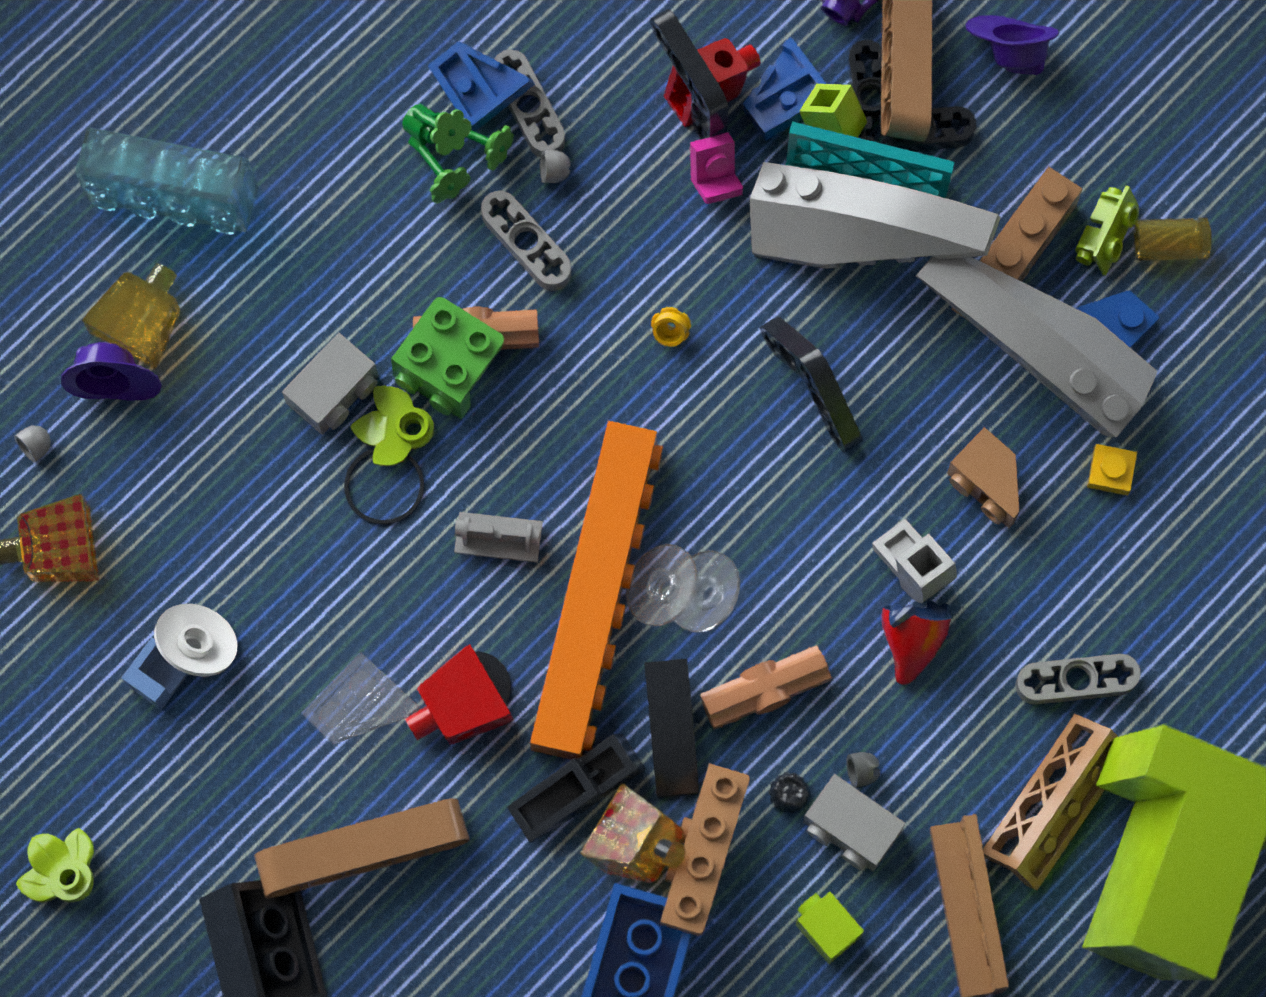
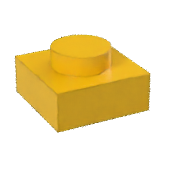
M1096 444L1093 451L1087 488L1128 496L1131 490L1137 452Z

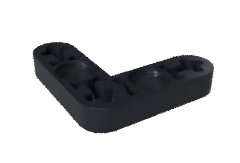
M666 9L650 18V25L657 40L691 93V121L700 140L727 133L728 103L726 97L675 14L670 9Z
M862 40L854 44L849 52L850 85H852L867 119V123L858 138L875 142L874 138L869 135H871L872 118L879 117V132L882 134L881 104L875 107L867 106L861 101L860 95L868 89H875L881 93L882 47L873 40ZM863 53H868L869 58L873 59L872 77L865 78L864 63L859 61ZM965 107L932 109L929 134L924 142L883 136L881 144L913 152L963 147L970 143L974 137L976 119L974 114ZM957 119L961 126H966L964 127L963 134H956L954 128H948L951 127L952 120ZM937 120L940 121L939 129H941L939 138H935V121Z
M779 316L760 326V332L770 350L804 380L825 427L838 448L845 453L861 443L863 438L827 360L818 348Z

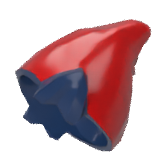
M927 601V607L921 608L914 605L903 606L895 602L893 605L883 607L881 614L882 627L893 655L897 683L901 685L911 683L926 668L941 648L948 634L952 616L950 606L947 603L939 606L934 601Z

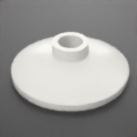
M197 604L176 605L167 609L156 623L154 639L160 654L169 664L184 673L194 676L216 675L226 670L236 656L237 639L232 627L221 615L207 607Z

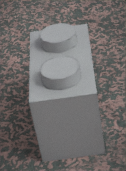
M338 333L282 391L286 404L323 435L329 428L334 430L339 427L349 414L348 408L358 398L363 400L374 390L378 383L376 379L379 375L376 364L342 334Z
M836 774L829 780L805 814L803 823L809 826L806 832L816 841L825 846L832 842L845 851L842 854V858L861 871L867 867L873 872L906 824Z

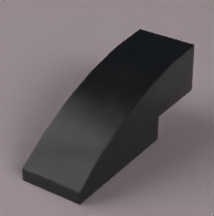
M687 659L644 662L657 798L699 794Z
M612 734L582 757L572 759L508 805L507 808L531 843L590 808L639 775L646 768L623 734Z

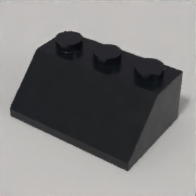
M261 880L230 883L199 898L223 997H327L301 891L279 897L266 898Z

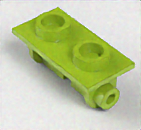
M1125 186L1123 192L1117 188L1109 187L1107 192L1101 193L1090 219L1094 223L1102 224V227L1100 229L1087 225L1075 248L1077 253L1075 259L1079 263L1090 265L1092 261H1095L1102 275L1105 276L1112 262L1115 263L1121 255L1122 241L1129 227H1133L1138 219L1139 205L1129 186Z

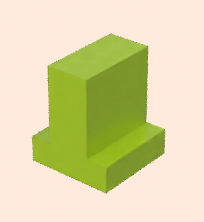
M1166 725L1116 737L1110 745L1096 786L1135 803L1082 948L1159 980H1215L1260 851L1266 850V767Z

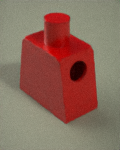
M726 38L698 49L699 54L720 85L727 103L741 93L748 72L761 65L759 54L752 45L736 50L731 41ZM673 65L664 97L684 127L692 124L691 93Z
M470 644L418 686L417 690L426 707L405 718L417 741L440 728L450 745L514 721Z

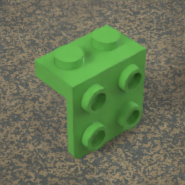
M437 297L391 358L394 380L405 391L411 394H415L418 391L429 398L430 405L438 412L446 416L452 413L462 419L471 407L470 391L503 347L504 337L501 333L447 299Z

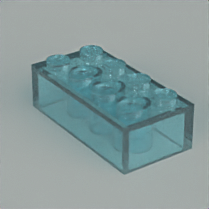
M89 127L86 129L75 174L88 201L99 209L113 211L116 207L129 209L137 216L150 219L155 218V215L170 217L173 222L184 226H194L196 222L210 225L213 230L225 234H233L235 230L247 232L258 190L248 158Z

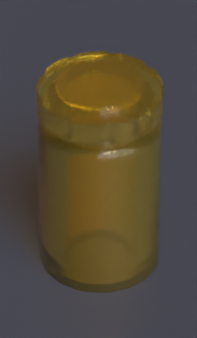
M1206 217L1197 218V220L1193 218L1135 221L1134 251L1137 261L1194 259L1196 256L1198 259H1206L1209 257L1212 236L1211 227Z

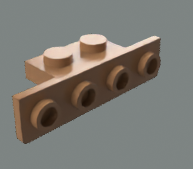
M709 763L692 819L684 817L680 829L681 837L678 842L684 844L680 858L672 856L665 881L672 883L660 921L661 925L697 936L703 934L750 777L747 774Z

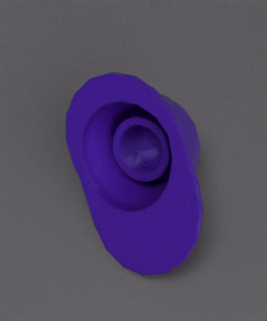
M977 16L965 23L966 30L969 33L990 41L997 65L1016 74L1038 75L1042 73L1048 54L1049 41L1059 36L1058 30L1053 27L1037 26L1004 16Z
M97 342L78 348L74 365L67 368L61 375V385L64 390L73 396L84 399L148 400L156 397L161 392L162 386L157 375L149 369L135 364L133 355L128 350L109 342Z

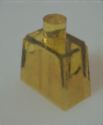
M159 263L155 264L146 280L130 272L123 273L82 319L88 332L104 342L116 344L128 350L133 355V358L156 369L180 314L177 300L167 293L177 275Z

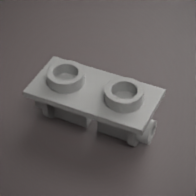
M460 512L459 520H456L455 524L456 542L454 553L538 563L543 521Z

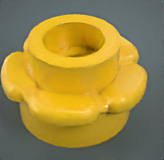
M665 307L661 309L660 313H656L652 317L651 327L653 328V336L664 346H677L689 337L690 333L688 330L691 329L690 318L687 314L681 313L677 308ZM668 323H674L675 327L668 325Z

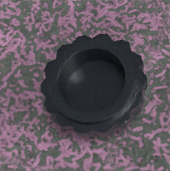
M784 772L782 775H777L775 781L771 782V788L769 789L770 802L774 804L776 809H780L781 812L794 813L796 810L800 811L808 803L807 799L810 796L809 786L804 778L798 776L797 773L789 774Z

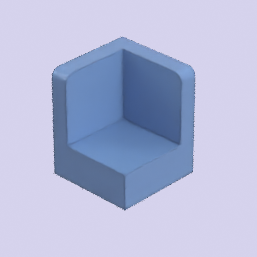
M151 638L121 679L129 688L162 710L188 674L169 664L160 654L155 639Z

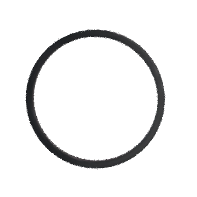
M373 448L362 453L350 465L344 482L345 496L352 510L360 518L373 524H394L410 516L420 504L424 493L423 474L417 462L408 454L406 459L414 465L420 479L419 494L413 506L403 515L388 520H378L364 515L355 507L350 498L349 480L356 465L365 457L373 454L375 449Z

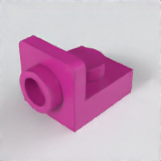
M727 132L690 142L691 181L706 204H711L742 195L743 186L735 175V145L730 134Z

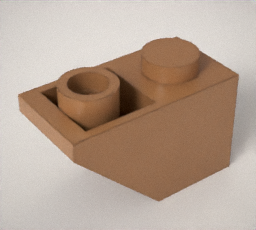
M984 427L950 462L947 474L951 477L949 479L950 483L958 492L966 497L971 494L982 504V512L992 522L996 524L1002 522L1010 528L1015 523L1019 514L1016 454Z

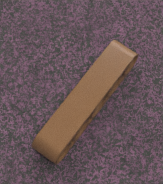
M882 0L881 132L883 136L924 142L930 130L932 116V0Z
M451 798L273 846L259 851L254 857L265 897L273 898L449 850L469 842L470 839L458 799Z

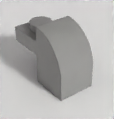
M906 519L872 543L873 550L899 579L901 588L918 603L925 602L957 578L955 562L930 534L922 538Z

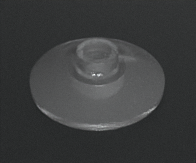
M663 544L650 549L637 561L630 590L626 589L628 607L637 620L649 626H663L673 622L686 611L693 600L698 583L697 566L690 553L677 545Z
M708 550L692 555L681 564L671 580L667 600L670 615L676 624L687 631L700 633L712 630L725 621L734 609L740 592V576L735 563L723 553Z

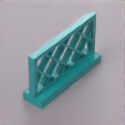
M793 121L789 132L786 165L871 179L943 198L947 196L955 163L954 161Z

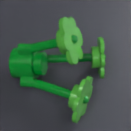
M416 104L411 107L405 114L402 122L404 131L411 135L408 144L420 153L437 175L434 184L429 190L432 194L431 199L435 204L441 203L447 198L452 199L456 197L460 189L469 184L471 177L464 167H459L455 171L452 169L444 170L425 145L427 143H436V151L441 155H448L453 149L460 150L464 146V138H469L485 146L484 152L488 161L487 168L494 171L499 163L505 160L507 150L512 145L514 134L511 133V127L505 125L501 131L498 130L496 133H492L488 138L471 130V122L464 118L463 112L459 109L453 110L451 114L448 112L435 113L423 104Z

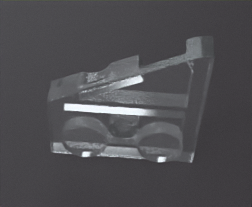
M360 652L301 714L334 745L405 719L421 709Z

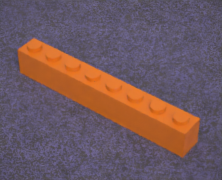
M613 421L607 422L531 736L530 746L532 751L572 760L582 757L584 750L590 751L593 749L597 727L591 726L590 723L593 711H601L607 686L600 685L603 669L611 670L616 651V645L609 643L613 628L620 630L623 623L626 605L619 604L622 589L630 590L634 576L635 565L629 564L632 548L639 550L643 538L645 525L638 524L641 509L649 510L653 496L654 485L647 484L651 469H659L662 458L663 446L657 445V431Z

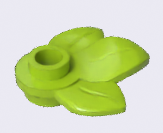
M376 386L373 390V396L377 411H372L352 423L351 430L361 442L375 447L373 452V463L375 465L393 466L404 461L411 449L421 448L431 440L434 433V424L431 416L425 410L414 407L407 392L392 386ZM416 423L421 426L420 432L416 435H409L406 432V428L410 424Z
M80 828L72 831L64 842L50 834H39L32 837L27 852L29 863L33 869L17 880L16 885L18 889L28 898L40 903L57 897L64 902H77L85 899L93 888V873L89 867L94 855V845L91 838ZM76 874L74 882L70 885H65L67 879L71 875Z

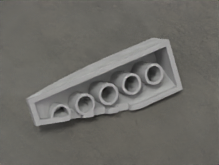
M763 162L750 196L752 254L755 257L826 269L839 268L841 263L857 262L860 266L875 265L878 260L896 259L898 263L913 262L915 257L934 256L936 260L987 256L1001 219L998 214L897 185L835 172Z
M932 256L916 275L917 278L1102 435L1117 437L1144 404L1158 371L1096 318L972 257L936 260Z

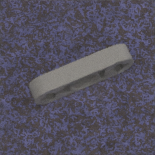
M517 50L502 51L495 57L496 61L504 65L510 63L513 68H517L519 73L531 78L535 83L533 87L508 105L529 148L538 157H541L543 150L562 152L565 145L564 129L527 58ZM526 95H532L539 99L540 106L535 112L524 113L517 107L519 99ZM541 120L548 135L555 134L553 136V144L547 146L545 141L538 142L540 134L536 123Z
M494 191L488 194L481 205L483 222L542 288L549 291H557L564 288L571 279V263L567 255L510 193ZM494 205L500 208L508 206V218L514 224L510 230L508 229V223L502 216L492 217V207ZM524 231L534 233L538 238L537 245L531 250L519 249L514 243L519 233ZM543 251L545 259L550 265L554 267L561 264V276L556 277L553 274L547 277L544 276L546 274L545 265L539 259Z
M1126 654L1036 662L1022 668L1016 679L1015 687L1019 697L1029 704L1121 696L1128 694L1135 688L1141 673L1136 660ZM1116 665H1121L1124 672H1130L1131 674L1124 681V685H1119L1117 678H1105L1101 682L1103 688H1097L1098 672L1095 666H1101L1100 675L1112 673ZM1073 668L1083 669L1089 676V686L1084 690L1072 689L1066 682V673ZM1052 670L1059 671L1057 679L1058 687L1061 691L1059 693L1054 692L1055 684L1044 685L1040 690V694H1034L1032 687H1025L1024 683L1029 681L1032 673L1037 674L1038 679L1044 681L1053 679L1054 673Z

